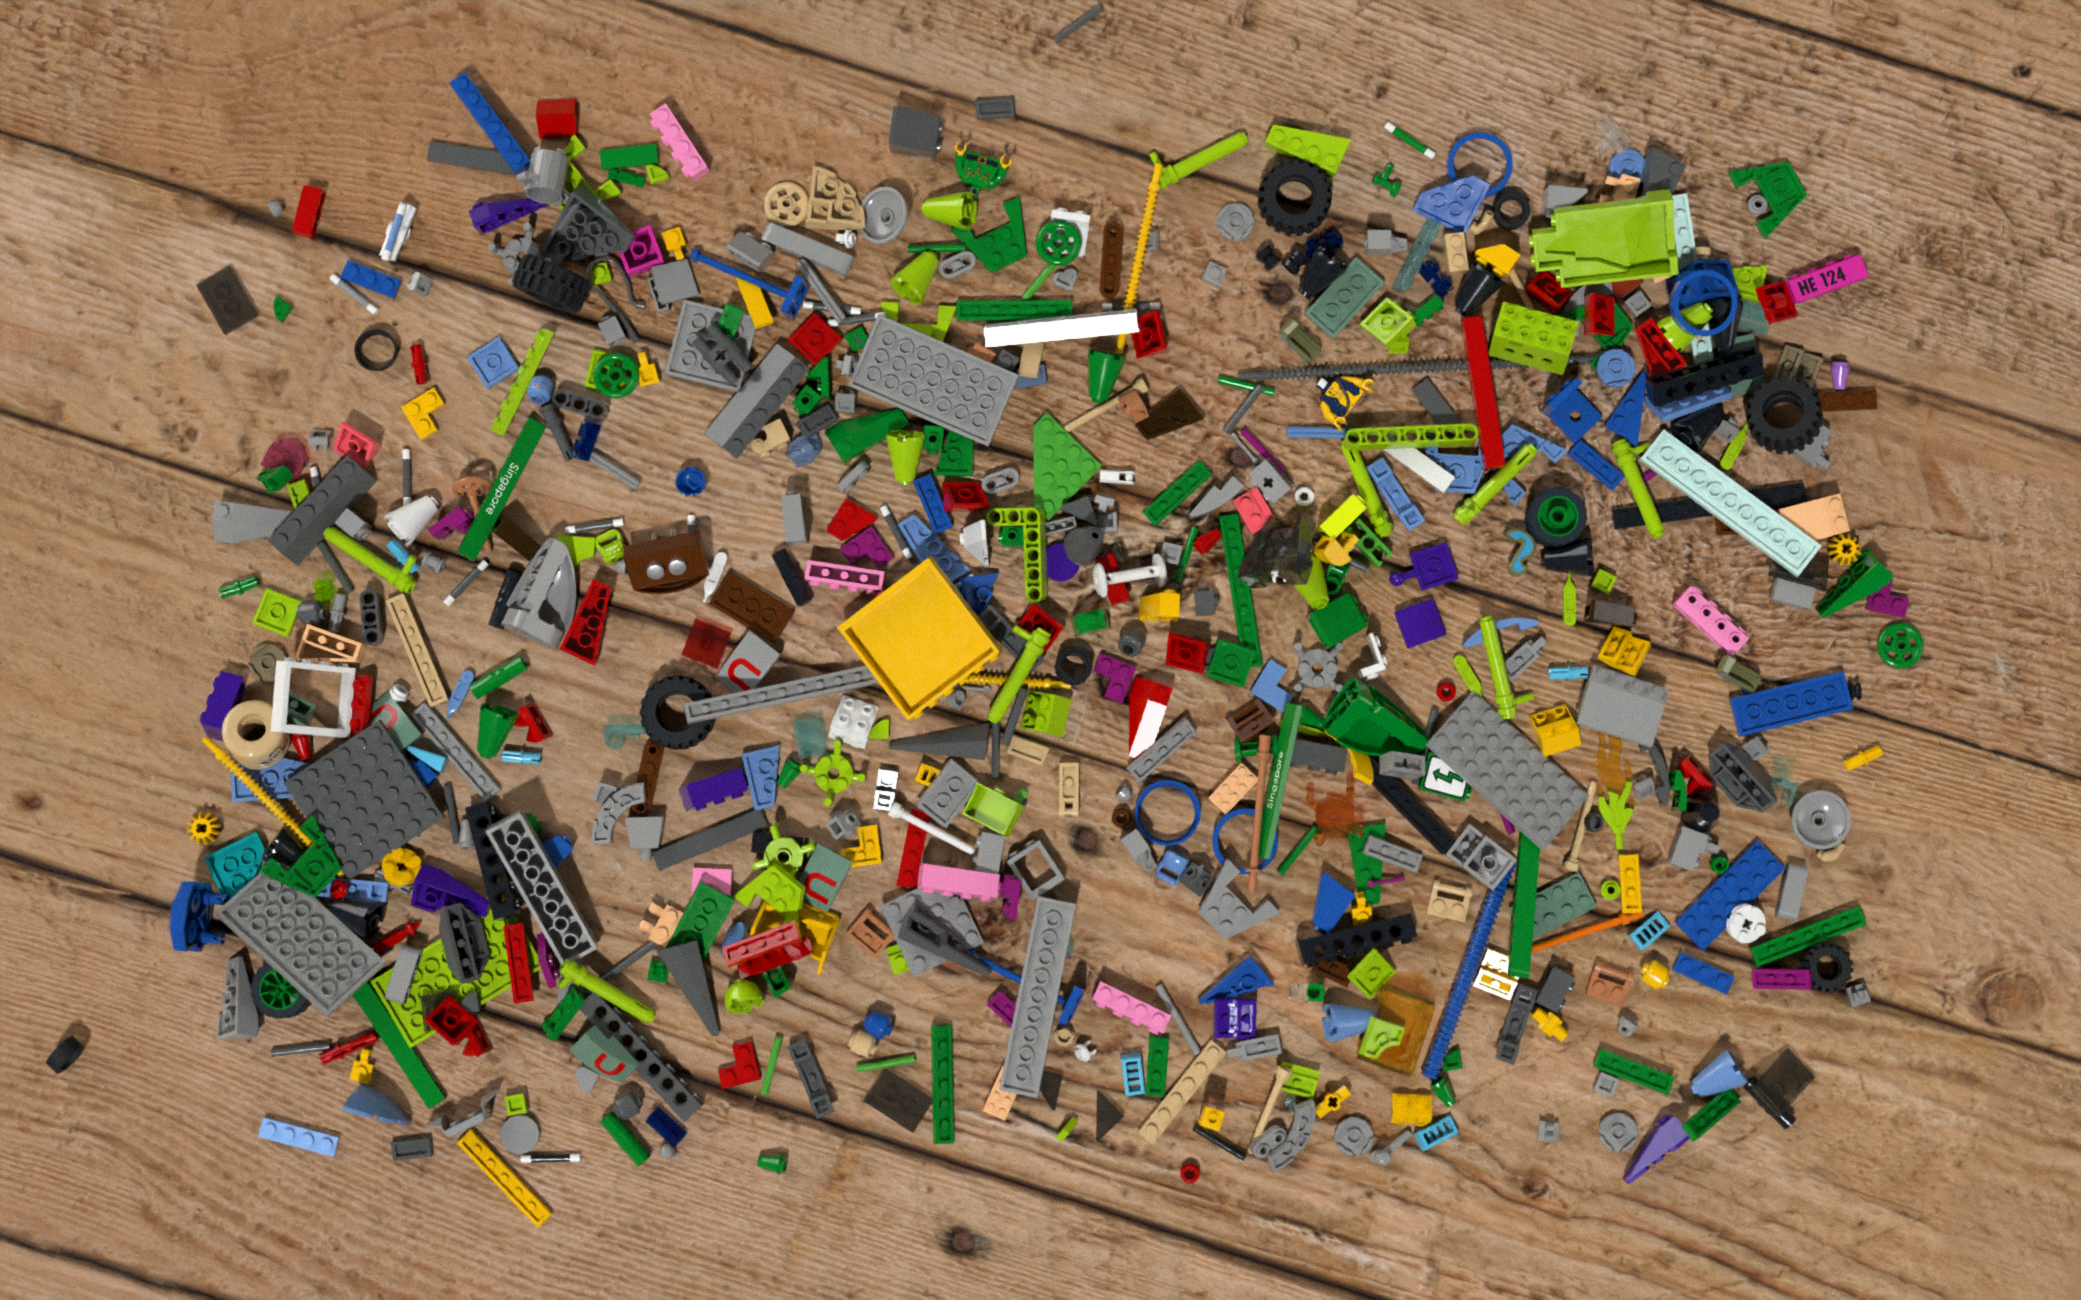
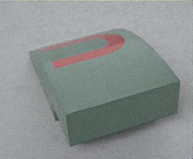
M389 691L370 706L369 726L381 719L402 752H405L408 746H412L424 736L399 702L392 699Z
M818 843L799 880L806 887L803 901L828 912L854 861Z
M595 1025L570 1049L590 1069L620 1083L640 1065L614 1036L607 1039Z

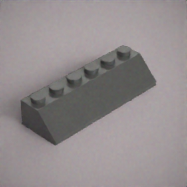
M776 343L704 434L733 458L737 459L810 368Z
M347 455L267 541L298 566L325 538L323 535L325 529L328 526L335 527L337 525L335 524L336 520L346 508L351 510L377 480L352 457Z

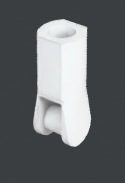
M1101 469L1100 482L1134 485L1133 475H1135V472ZM1120 474L1125 475V481L1119 480Z

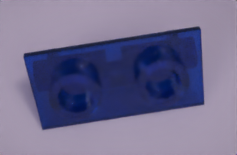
M1332 229L1324 232L1322 237H1314L1307 240L1306 244L1302 245V248L1308 251L1306 252L1308 260L1319 244L1328 247L1332 251L1340 248L1344 244L1342 238H1338V236H1341V233Z
M1430 259L1426 260L1427 266L1422 264L1418 268L1419 274L1427 283L1434 279L1435 282L1430 287L1438 296L1444 298L1448 294L1447 289L1448 291L1455 289L1452 286L1453 282L1447 275L1444 276L1440 272L1441 268L1437 262Z
M584 420L580 424L581 426L577 436L582 437V440H575L571 452L573 453L572 457L589 462L601 425Z
M660 1107L645 1121L674 1148L687 1135V1132Z

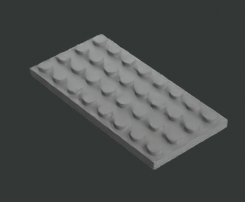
M878 314L848 386L989 447L1020 375Z
M1474 691L1467 696L1426 743V746L1542 851L1589 797L1580 786L1549 758L1544 757L1539 749L1507 720L1502 719L1501 715Z
M261 873L215 912L222 922L327 1018L385 965V961L316 898L305 895Z

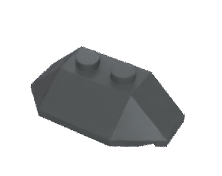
M1723 742L1709 754L1710 777L1737 807L1757 810L1763 813L1778 801L1769 778L1742 749Z
M462 903L442 907L439 933L448 968L460 984L479 980L490 957L480 918L464 907Z

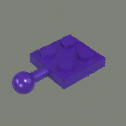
M1446 542L1409 554L1413 570L1404 573L1395 571L1389 577L1390 583L1395 587L1401 586L1405 580L1416 577L1421 591L1459 579Z

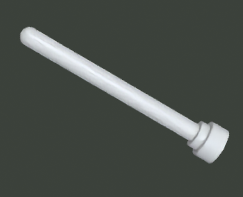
M894 802L888 813V816L894 819L902 818L968 854L975 852L974 847L904 811V808L901 807L902 805Z

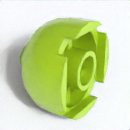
M745 979L735 980L734 984L730 985L725 992V1008L727 1012L731 1010L732 1014L753 1011L751 1007L756 1005L760 1008L764 1004L760 987L754 982L746 981Z

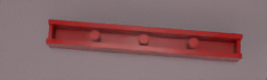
M1482 316L1463 318L1461 331L1476 426L1479 431L1478 438L1483 470L1503 469L1506 464Z

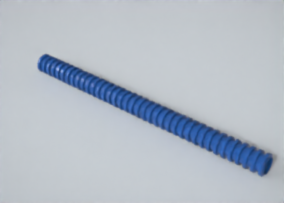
M1515 863L1494 890L1489 888L1490 893H1487L1488 899H1485L1486 904H1483L1484 910H1481L1480 921L1476 923L1478 926L1474 928L1475 933L1472 934L1474 937L1470 939L1471 945H1468L1469 950H1466L1467 956H1464L1463 967L1459 969L1461 972L1457 974L1459 978L1455 980L1457 983L1453 985L1454 991H1451L1452 996H1449L1450 1002H1447L1446 1013L1442 1015L1444 1017L1440 1021L1442 1024L1438 1026L1440 1028L1439 1031H1436L1435 1043L1432 1042L1433 1048H1430L1429 1059L1425 1061L1427 1064L1423 1067L1425 1070L1421 1072L1425 1077L1438 1080L1439 1069L1443 1067L1441 1064L1445 1061L1443 1058L1447 1056L1445 1053L1449 1050L1447 1047L1451 1045L1450 1039H1453L1452 1034H1455L1454 1028L1458 1026L1456 1023L1460 1021L1458 1018L1462 1015L1460 1013L1461 1010H1464L1463 1004H1466L1464 1001L1468 999L1467 993H1470L1469 988H1472L1471 982L1475 980L1473 979L1476 976L1475 971L1479 969L1477 966L1481 964L1480 959L1483 958L1481 955L1485 953L1484 947H1487L1486 942H1489L1488 936H1491L1492 925L1496 923L1494 921L1498 917L1496 914L1500 912L1498 910L1499 907H1502L1503 895L1506 896L1505 890H1508L1509 879H1512L1513 876L1511 874L1515 871L1513 868L1517 866Z

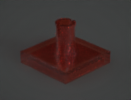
M695 619L681 655L718 669L732 633Z

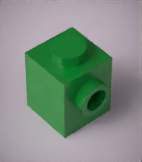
M806 385L792 403L795 406L794 410L799 415L803 416L805 414L808 416L817 408L823 398Z
M924 426L925 439L923 451H927V454L938 455V452H943L944 427Z
M1003 526V531H999V543H1002V548H1024L1023 527Z

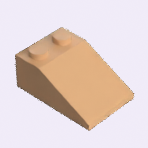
M1840 493L1778 509L1779 515L1813 540L1850 531Z

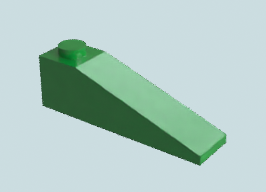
M898 408L842 421L824 433L845 465L885 441L888 432L903 430L910 423L902 410Z
M1868 548L1863 550L1861 555L1857 556L1858 560L1856 562H1851V565H1849L1851 569L1845 576L1841 575L1839 577L1837 587L1829 590L1815 608L1822 618L1875 593L1883 586L1888 585L1894 577L1888 568Z

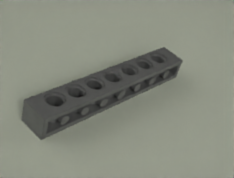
M594 992L585 999L586 1001L581 1006L580 1011L607 1039L614 1036L640 1064L635 1070L684 1122L704 1105L701 1102L703 1100L696 1091L692 1093L688 1088L689 1083L683 1077L678 1078L674 1073L676 1071L669 1062L665 1064L661 1059L663 1057L656 1048L652 1050L648 1045L649 1040L643 1034L639 1035L634 1030L636 1028L629 1019L625 1021L621 1016L623 1014L616 1005L612 1007L607 1000ZM600 1006L605 1007L607 1010L605 1017H600L597 1013ZM614 1020L620 1023V1029L617 1032L611 1029V1023ZM626 1035L633 1037L634 1041L631 1046L624 1043ZM640 1049L645 1050L647 1053L645 1060H640L637 1056V1052ZM655 1063L660 1066L659 1074L651 1072L652 1064ZM666 1078L673 1080L674 1085L671 1089L664 1086ZM679 1092L686 1094L687 1100L685 1103L678 1101L677 1095Z

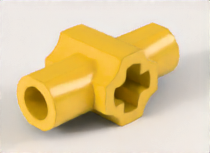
M1537 1007L1531 1014V1017L1539 1023L1537 1027L1549 1037L1553 1035L1562 1042L1569 1034L1561 1026L1563 1022L1552 1012L1546 1013L1543 1009Z
M1344 1085L1332 1094L1327 1093L1323 1096L1324 1100L1315 1107L1316 1114L1321 1119L1331 1110H1338L1341 1107L1340 1103L1348 1098L1351 1093ZM1330 1097L1333 1099L1336 1097L1335 1106H1328V1099Z

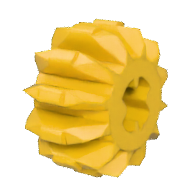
M1842 533L1838 534V538H1831L1833 543L1827 546L1832 549V551L1828 552V555H1834L1831 561L1835 562L1838 560L1839 566L1843 565L1844 562L1849 566L1851 561L1856 562L1858 560L1855 555H1861V552L1856 550V548L1861 547V544L1854 543L1857 541V537L1850 540V533H1847L1845 537ZM1843 546L1847 547L1845 553L1842 552Z
M199 812L198 817L196 815L192 816L194 823H187V825L192 826V829H188L187 833H193L190 839H196V844L203 842L204 845H209V840L212 842L216 841L214 834H221L219 831H216V828H220L221 824H215L218 818H211L212 813L205 815L203 812ZM202 825L207 826V828H205L207 829L206 832L201 831V829H203L201 828Z

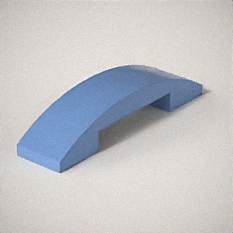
M1383 457L1366 467L1380 493L1409 532L1425 522L1419 510L1412 504L1393 476L1392 470Z
M1510 618L1497 621L1495 624L1497 630L1516 624L1519 632L1537 626L1539 622L1529 618ZM1481 629L1463 643L1462 649L1484 642Z
M333 878L318 894V896L332 897V893H330L331 885L335 881L341 880L348 883V892L343 898L387 902L389 883L354 879L348 881V879Z

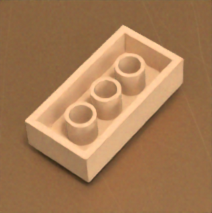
M1241 763L1208 799L1226 815L1257 783L1258 778Z
M1003 1065L983 1111L1005 1121L1017 1094L999 1090Z

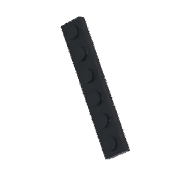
M1372 758L1370 761L1374 778L1371 784L1442 855L1455 840L1392 776L1380 775V764Z

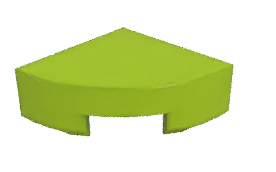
M645 165L651 185L670 179L667 172L661 167Z
M889 719L878 722L872 728L869 739H889Z
M1072 1117L1055 1138L1060 1142L1063 1141L1077 1125L1078 1120Z

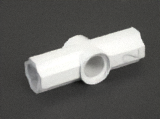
M403 202L400 204L406 206V210L389 259L394 262L397 260L403 243H406L409 238L410 226L417 211V208ZM391 221L387 227L386 239L379 254L381 257L383 255L393 221Z

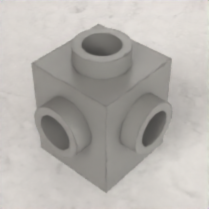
M852 808L845 812L843 809L833 814L834 818L826 823L835 840L844 835L847 838L857 832L855 829L861 825Z

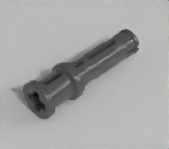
M552 403L538 411L542 413L546 421V428L551 430L564 461L568 462L570 458H576V455L561 426L562 419L558 417L554 409L555 404Z

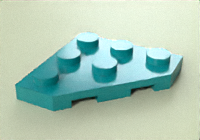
M255 832L204 857L220 893L230 894V899L258 875L263 861L262 857L267 850L259 832Z

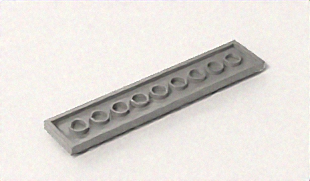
M1040 896L1037 898L999 1087L1001 1091L1034 1098L1039 1097L1077 904Z

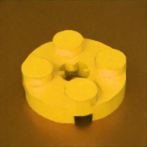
M401 847L396 850L393 849L392 853H387L382 861L381 869L385 880L396 887L413 884L421 868V859L410 849ZM397 864H405L407 869L399 871Z

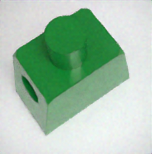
M1105 609L1076 614L1070 618L1075 637L1111 629Z

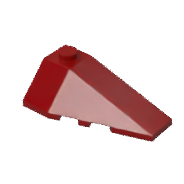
M1135 677L1129 694V757L1137 759L1154 744L1173 689L1172 687Z

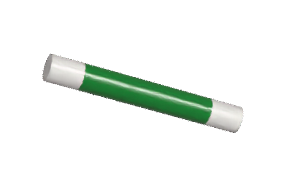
M1387 122L1384 128L1431 160L1435 156V152L1390 122Z

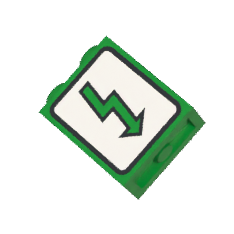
M1428 752L1425 762V775L1421 777L1418 791L1459 800V802H1465L1466 799H1469L1472 788H1469V784L1435 753Z

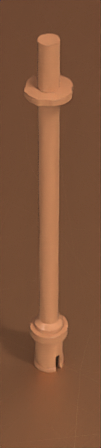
M1259 735L1258 752H1256L1259 760L1251 862L1250 868L1245 869L1246 872H1250L1248 891L1256 892L1257 873H1262V870L1258 869L1266 767L1267 761L1272 755L1270 754L1272 736Z

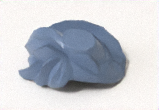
M818 434L807 440L802 435L792 441L788 452L785 454L788 459L797 463L795 467L806 466L814 462V459L821 452L823 446L822 439Z

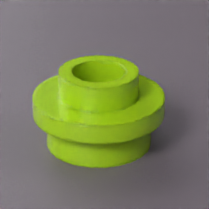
M1606 881L1600 888L1601 895L1607 900H1614L1620 894V886L1615 881ZM1610 886L1614 888L1612 894H1609L1607 891Z

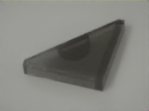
M458 991L420 996L424 1032H429L431 1029L424 1021V1018L448 996L454 999Z
M1044 1071L1040 1092L1051 1109L1055 1111L1063 1075Z
M1100 1090L1097 1091V1141L1104 1137L1124 1117Z

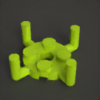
M839 740L833 743V754L821 758L816 767L800 766L801 772L813 774L817 785L827 792L826 799L824 800L826 806H832L834 794L844 791L852 781L865 782L867 779L864 774L853 773L850 762L841 756L842 743ZM836 768L839 770V777L837 779L829 777L830 769Z
M774 822L770 827L773 840L766 847L764 859H755L752 867L758 870L764 867L769 868L777 863L799 881V877L795 876L794 873L801 867L804 854L815 850L817 841L811 840L809 844L800 846L792 837H781L778 830L780 824ZM780 852L788 853L789 860L781 861L778 854Z

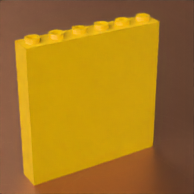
M932 556L837 627L907 720H910L912 717L915 720L924 714L922 711L928 706L931 709L939 702L938 698L944 695L947 697L954 691L953 687L957 683L960 686L970 679L968 677L969 674L972 672L975 674L979 673L985 668L983 664L988 660L991 663L1000 657L999 652L1002 650L1001 646Z

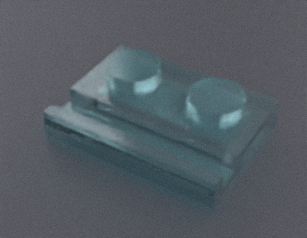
M1743 301L1744 306L1738 330L1767 337L1770 325L1765 318L1762 306Z
M820 716L792 721L799 760L827 755Z

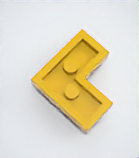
M433 387L401 407L420 440L423 441L438 431L429 414L444 406L445 403Z
M877 825L857 827L860 847L841 849V855L854 861L851 867L882 864Z

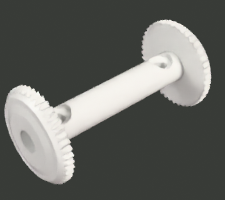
M1159 554L1153 555L1152 566L1105 573L1103 566L1097 563L1093 569L1095 589L1101 597L1106 596L1107 585L1154 577L1158 587H1163L1167 581L1166 565L1164 559Z

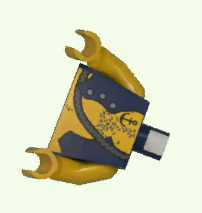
M1342 376L1340 378L1337 377L1331 384L1322 377L1316 387L1324 392L1320 399V407L1325 419L1335 425L1338 431H1342L1340 425H1348L1345 418L1365 391L1363 389L1368 393H1372L1373 391L1369 386H1376V383L1371 379L1364 380L1358 377Z

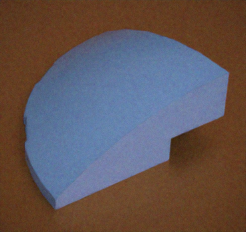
M361 1084L354 1090L342 1109L363 1117L377 1115V1120L387 1123L398 1121L400 1125H410L412 1122L396 1102L384 1093L366 1084Z

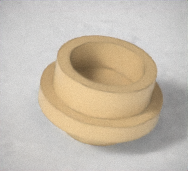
M1060 1027L1056 1030L1054 1038L1058 1045L1068 1046L1073 1042L1074 1034L1070 1028Z

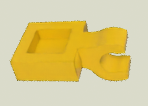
M677 227L663 232L662 236L667 251H674L677 261L684 260L685 257L681 248L686 247L681 228Z
M645 352L638 353L641 365L638 368L640 387L660 383L655 364L649 365Z
M1363 892L1355 893L1356 905L1351 906L1353 926L1373 923L1371 904L1365 902Z
M362 1049L360 1060H354L350 1080L370 1084L375 1064L369 1063L372 1049Z

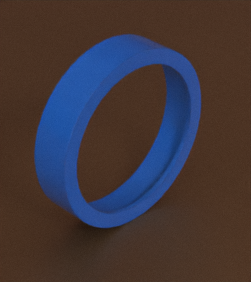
M1474 133L1463 137L1454 145L1447 159L1446 171L1450 182L1458 180L1454 172L1453 163L1456 152L1464 143L1473 139H1485L1495 143L1505 154L1507 170L1503 180L1496 187L1486 192L1483 199H1487L1498 194L1509 181L1513 168L1512 156L1507 146L1497 137L1487 133Z
M1699 270L1685 275L1675 284L1669 299V309L1672 319L1682 331L1692 336L1705 337L1717 334L1730 325L1735 317L1738 301L1733 285L1725 276L1711 270ZM1698 276H1711L1719 279L1725 285L1730 295L1731 308L1728 318L1723 324L1712 330L1693 328L1683 319L1679 310L1681 290L1687 282Z
M1173 780L1155 782L1148 786L1137 800L1135 806L1136 824L1140 832L1155 844L1163 846L1180 844L1190 838L1199 825L1201 816L1199 801L1193 791L1180 782ZM1172 786L1179 788L1189 796L1193 803L1195 811L1193 824L1188 832L1180 838L1174 840L1155 838L1146 831L1140 817L1142 802L1152 790L1158 787Z
M1234 810L1222 817L1217 823L1212 835V848L1222 866L1225 859L1221 855L1218 846V836L1222 826L1236 815L1250 814L1255 816V810ZM1277 831L1271 858L1258 865V869L1262 870L1267 867L1275 857L1278 848ZM1238 868V869L1240 870V873H1239V874H1249V873H1250V872H1246L1245 869Z

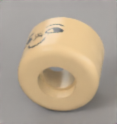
M249 700L236 705L228 712L222 725V738L233 759L241 766L253 770L266 769L277 764L285 756L290 745V733L271 732L273 706L264 701ZM258 725L266 727L265 734L259 740L252 742L245 740L246 734L250 733L254 727Z

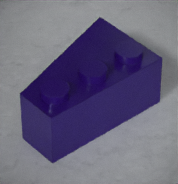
M738 768L686 784L679 789L687 812L696 809V811L705 809L711 803H714V805L726 802L725 799L732 797V799L743 797V793L748 788L742 769Z

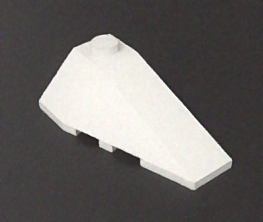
M980 520L963 528V533H960V545H964L965 550L986 568L989 567L987 528L985 520Z

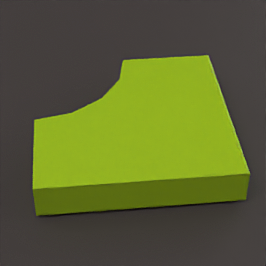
M557 535V540L564 543L568 548L574 571L580 562L588 558H595L596 538Z
M1371 1016L1358 1053L1378 1060L1380 1054L1386 1048L1400 1046L1406 1028Z

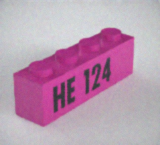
M1854 254L1842 258L1843 261L1839 263L1831 261L1824 265L1825 268L1820 270L1817 267L1806 271V275L1801 277L1800 274L1789 277L1786 286L1794 305L1866 279L1869 275L1861 254L1855 257Z

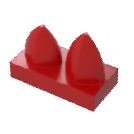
M534 703L519 708V716L514 726H528L530 728L526 735V741L537 743L553 736Z
M1689 754L1682 759L1677 770L1681 771L1684 779L1691 776L1694 777L1688 785L1687 795H1696L1704 791L1708 792L1714 786L1715 781Z
M478 1021L465 1037L468 1038L469 1042L463 1049V1055L478 1057L493 1050Z

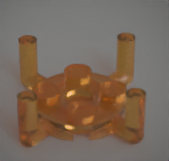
M1347 786V794L1343 800L1330 798L1321 805L1314 802L1312 795L1306 796L1307 807L1316 812V824L1321 834H1316L1314 837L1318 847H1321L1328 837H1344L1350 832L1359 838L1364 836L1363 826H1354V811L1349 805L1355 796L1353 786ZM1337 814L1341 817V820L1338 823H1332L1330 817Z

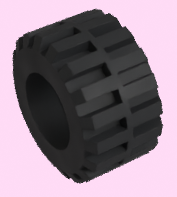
M1818 943L1815 946H1810L1808 951H1804L1802 954L1804 957L1800 958L1802 967H1799V969H1812V985L1814 990L1821 992L1839 991L1841 987L1847 985L1846 982L1848 980H1851L1852 976H1850V973L1854 971V968H1851L1853 961L1849 959L1850 954L1845 952L1843 947L1833 943ZM1823 956H1830L1836 965L1835 973L1829 979L1821 978L1817 972V963Z

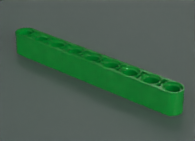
M1520 830L1508 976L1528 979L1531 965L1540 848Z

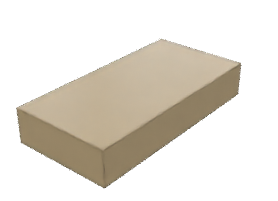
M1043 342L1024 343L1018 375L1038 378L1044 350Z
M1013 735L1007 754L1043 766L1050 748Z

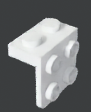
M1064 208L1052 210L1051 221H1066L1079 231L1082 246L1077 257H1083L1086 250L1090 215H1087V212L1084 211L1068 212ZM1057 228L1056 234L1064 235L1065 229ZM1049 234L1048 242H1049L1050 238L1052 237L1051 234ZM1073 237L1067 238L1068 246L1074 245ZM1056 241L1055 245L1057 247H1060L1062 245V242ZM1050 247L1047 248L1048 252L1055 253L1050 249ZM1065 250L1062 253H1059L1063 255H1069L1067 250Z
M1373 633L1368 634L1366 640L1375 665L1361 669L1358 672L1360 680L1364 678L1365 681L1373 680L1386 669V658L1379 651V647H1381L1379 638L1374 636Z
M847 695L842 696L832 720L828 737L833 738L835 741L839 740L850 744L856 748L865 749L879 710L878 706Z

